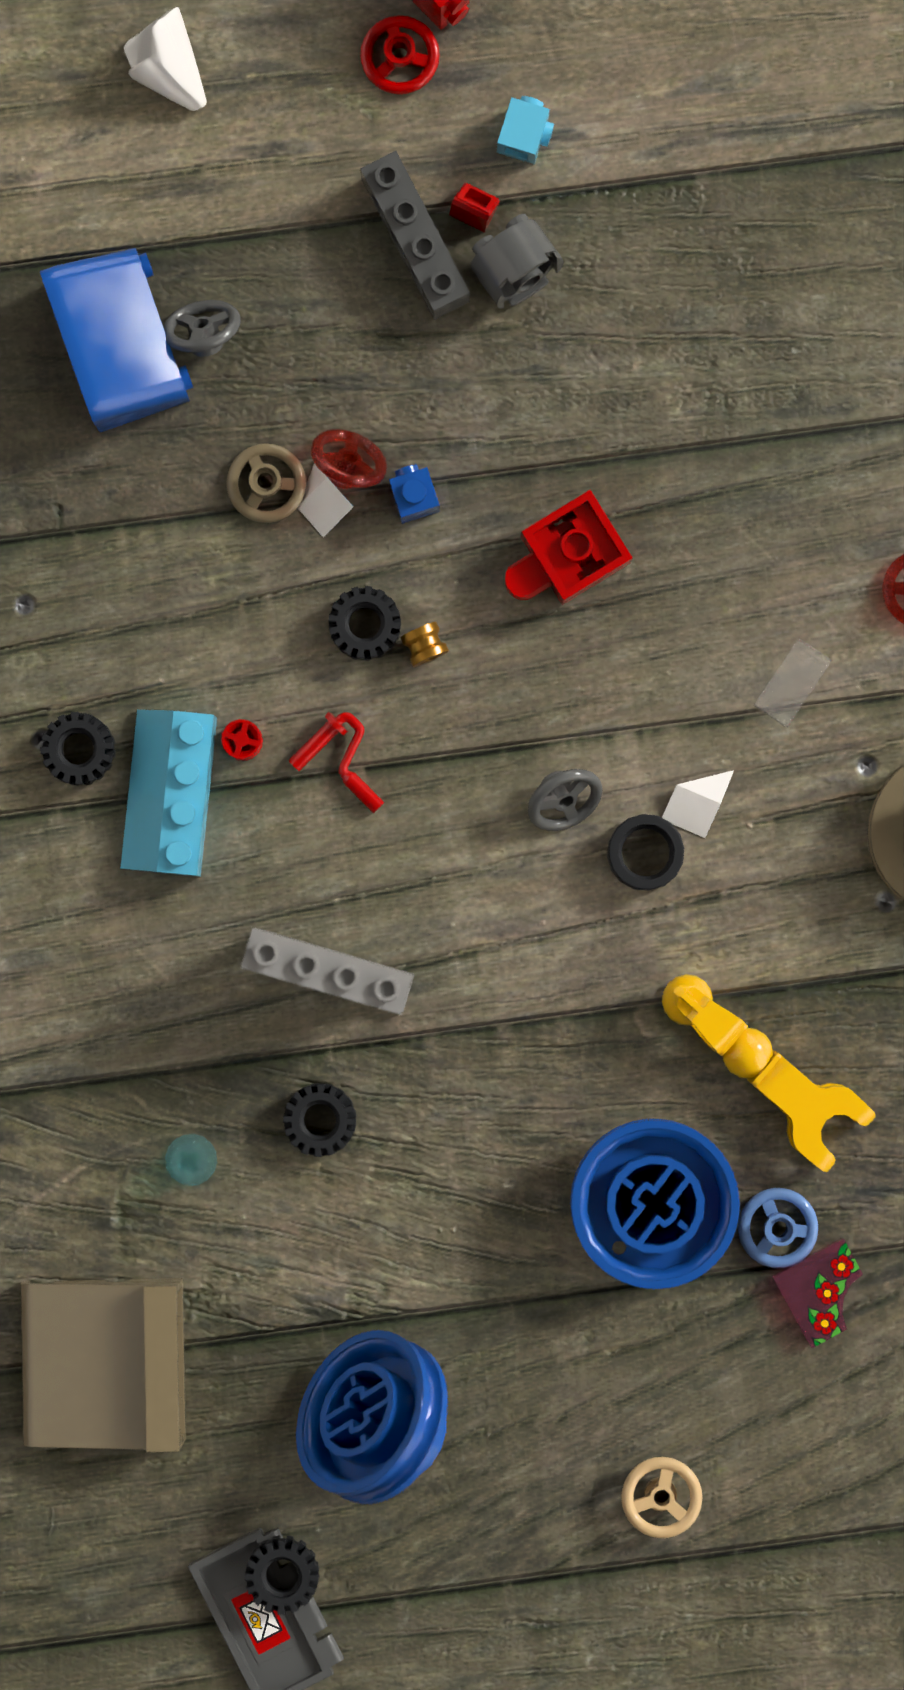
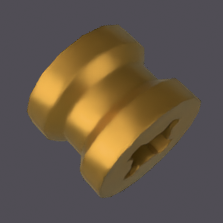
M437 622L423 625L400 637L403 645L409 647L411 651L410 661L413 667L430 662L449 652L446 643L441 642L439 639Z

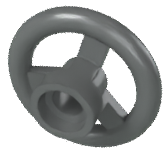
M203 300L193 302L177 309L166 319L163 325L166 341L169 346L176 350L192 352L200 357L210 356L217 353L223 344L237 333L241 324V317L234 306L224 301ZM203 312H218V314L213 315V316H210V317H207V316L194 317V316H192V315H195V314H198V313H203ZM228 323L227 326L219 332L218 326ZM177 325L188 328L189 340L181 339L174 334Z
M584 769L555 771L547 775L530 798L528 804L530 821L537 828L546 831L565 830L581 823L593 813L601 800L603 789L600 779L593 772ZM589 785L590 795L580 809L576 810L574 805L577 802V796ZM556 808L558 811H563L566 817L547 819L540 814V810Z

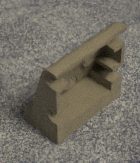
M183 1278L131 1279L124 1282L69 1280L38 1284L22 1281L23 1445L27 1447L146 1450V1452H179L186 1440Z

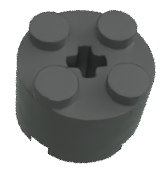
M520 214L510 220L506 225V229L493 238L492 235H487L473 246L472 250L476 255L471 262L470 268L497 307L504 308V301L508 300L511 306H514L540 291L549 283L546 275L552 268L558 273L564 264V260L538 223L533 219H528L526 214Z

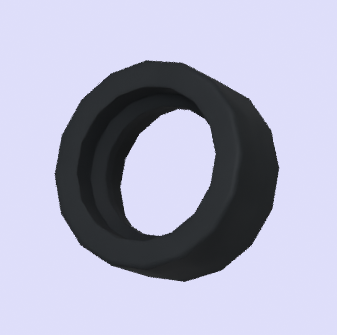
M641 814L628 818L615 829L608 842L607 858L611 871L621 883L632 889L649 891L665 886L677 876L683 865L685 848L680 833L671 822L657 815ZM652 829L660 833L667 841L669 860L665 867L657 874L639 876L631 872L624 864L622 847L626 838L634 831Z

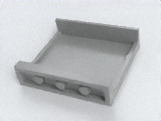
M252 928L241 965L243 969L399 1015L404 1012L415 975L407 971L259 928Z

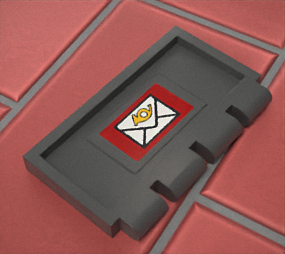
M259 1527L188 1565L250 1690H304L333 1675L334 1670L332 1666L344 1659L331 1632L319 1638L315 1635V1633L323 1630L328 1625L313 1596L310 1598V1602L305 1607L304 1605L299 1607L298 1611L291 1613L290 1610L285 1611V1615H277L278 1611L271 1610V1613L264 1611L265 1607L259 1604L257 1606L253 1602L254 1597L252 1594H248L245 1572L250 1556L254 1549H257L264 1540H272L273 1536L280 1535V1538H283L279 1528L264 1534L262 1528ZM276 1560L267 1569L268 1582L276 1589H289L298 1580L297 1568L291 1562L280 1566L278 1562L280 1560Z

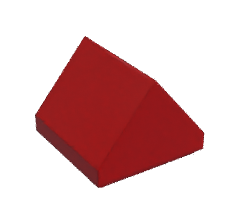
M464 183L451 203L449 216L485 233L500 200L483 190Z

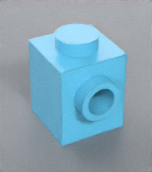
M522 96L520 100L511 97L497 142V153L535 164L540 145L548 147L553 132L554 123L548 122L550 109L543 107L544 103L532 97Z

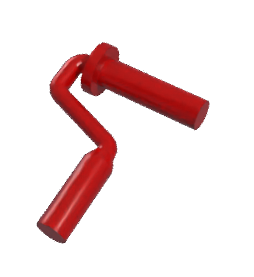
M328 712L325 715L328 721L288 761L300 771L339 732L342 735L348 732L343 725L347 722L355 730V734L339 765V774L344 785L374 814L385 802L355 772L348 770L364 735V726L351 713L343 712L335 717L332 713Z

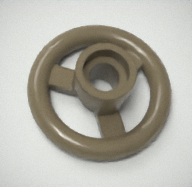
M258 444L242 451L232 462L227 474V492L233 506L244 517L261 523L277 522L291 515L302 502L306 490V476L300 461L292 452L275 444ZM268 455L281 459L289 466L294 478H281L279 471L273 465L263 464L260 456ZM249 462L252 468L249 475V484L253 492L245 502L240 494L238 481L243 467ZM263 476L272 477V486L267 489L261 488L258 484L260 478ZM278 490L293 491L290 499L280 508L271 511L257 510L265 497L273 496Z

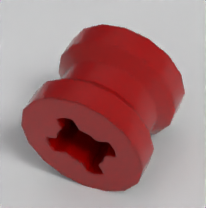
M238 719L230 722L222 732L221 742L223 749L232 758L247 761L259 754L263 746V737L261 731L254 723Z

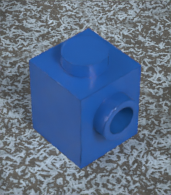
M414 464L395 471L396 477L389 479V484L402 524L440 512V505L428 467L419 469L418 465Z

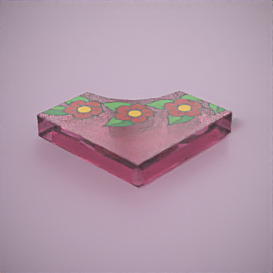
M843 1238L772 1276L811 1348L847 1330L842 1315L844 1297L850 1285L861 1277L863 1273Z

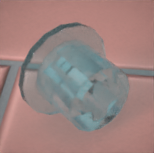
M197 1134L182 1135L175 1139L168 1147L165 1157L166 1168L171 1177L178 1183L187 1186L200 1185L207 1181L215 1172L217 1153L212 1143L204 1136Z

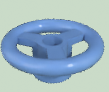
M786 1188L766 1189L754 1195L742 1209L738 1222L739 1239L746 1253L759 1264L771 1268L790 1267L806 1258L813 1249L818 1236L817 1216L811 1204L799 1193ZM774 1200H784L794 1204L802 1212L806 1225L795 1224L790 1216L779 1213ZM762 1205L767 1220L763 1228L764 1237L756 1246L751 1237L750 1223L753 1214ZM776 1222H784L786 1225L785 1232L780 1236L774 1235L772 1233V1226ZM795 1237L804 1238L802 1244L788 1255L772 1256L767 1254L773 1245L786 1246Z

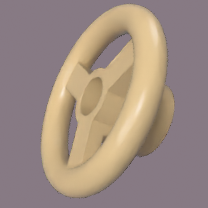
M669 1457L647 1459L634 1467L625 1479L621 1494L623 1511L631 1525L647 1536L654 1538L677 1536L686 1531L695 1522L700 1513L702 1489L699 1480L694 1472L681 1461ZM661 1469L659 1477L647 1483L644 1497L634 1500V1490L638 1481L648 1472ZM673 1472L680 1475L689 1488L690 1504L688 1510H685L676 1501L677 1491L672 1483ZM657 1491H667L669 1493L668 1499L662 1503L655 1501L654 1495ZM651 1508L656 1511L667 1510L678 1521L668 1526H656L646 1522L638 1513Z

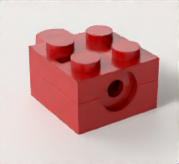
M590 489L521 531L520 538L530 554L508 567L505 573V586L509 594L518 600H529L551 587L560 603L564 605L629 565L633 557ZM560 520H563L561 524L555 527V523H557Z

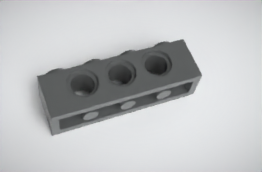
M395 150L360 168L361 180L433 319L436 320L469 303L470 292L397 151Z

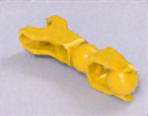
M685 974L675 977L667 984L663 991L662 1005L664 1012L670 1020L679 1025H691L705 1044L723 1057L724 1065L732 1074L739 1078H746L747 1081L786 1115V1131L790 1145L820 1170L828 1172L835 1164L834 1155L828 1151L821 1137V1130L828 1119L834 1115H846L854 1122L867 1126L876 1117L875 1112L849 1088L836 1083L822 1085L812 1083L781 1054L772 1049L771 1041L763 1032L755 1028H747L748 1025L742 1019L715 1003L711 988L703 979L696 975Z

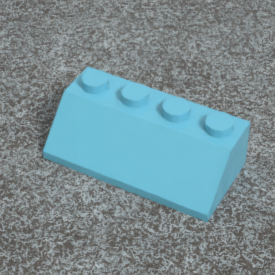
M137 710L120 869L201 877L217 717L215 715L169 710Z

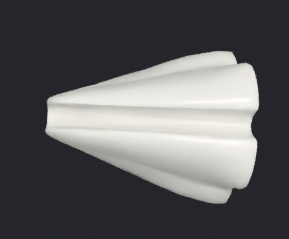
M175 7L157 18L139 34L126 42L124 52L131 66L128 74L135 81L191 111H196L206 105V97L180 9Z

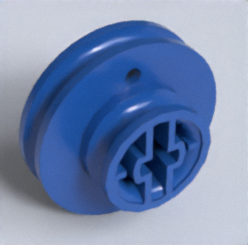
M652 1118L622 1124L604 1134L589 1148L582 1158L573 1179L570 1207L573 1225L583 1248L604 1272L632 1286L664 1289L676 1287L700 1277L719 1261L734 1237L738 1224L740 1201L737 1182L728 1161L708 1138L687 1125L671 1120ZM647 1170L655 1171L649 1180L642 1176L634 1183L631 1181L638 1173ZM671 1176L673 1182L661 1196L662 1200L667 1204L666 1209L661 1214L651 1209L639 1226L634 1225V1221L646 1207L642 1200L639 1199L641 1193L647 1189L655 1195L666 1179ZM627 1186L630 1188L627 1197L631 1204L624 1211L622 1198L623 1191ZM680 1194L682 1195L681 1210L680 1206L676 1203ZM658 1224H660L663 1227L661 1229L654 1230ZM616 1241H622L626 1245V1249L622 1254H616L612 1249Z
M383 1330L367 1331L355 1335L333 1350L313 1375L303 1396L298 1413L296 1444L301 1465L307 1476L320 1488L358 1504H374L388 1500L412 1484L419 1475L432 1465L442 1448L447 1431V1386L444 1374L437 1360L431 1353L419 1345L409 1342L395 1333Z

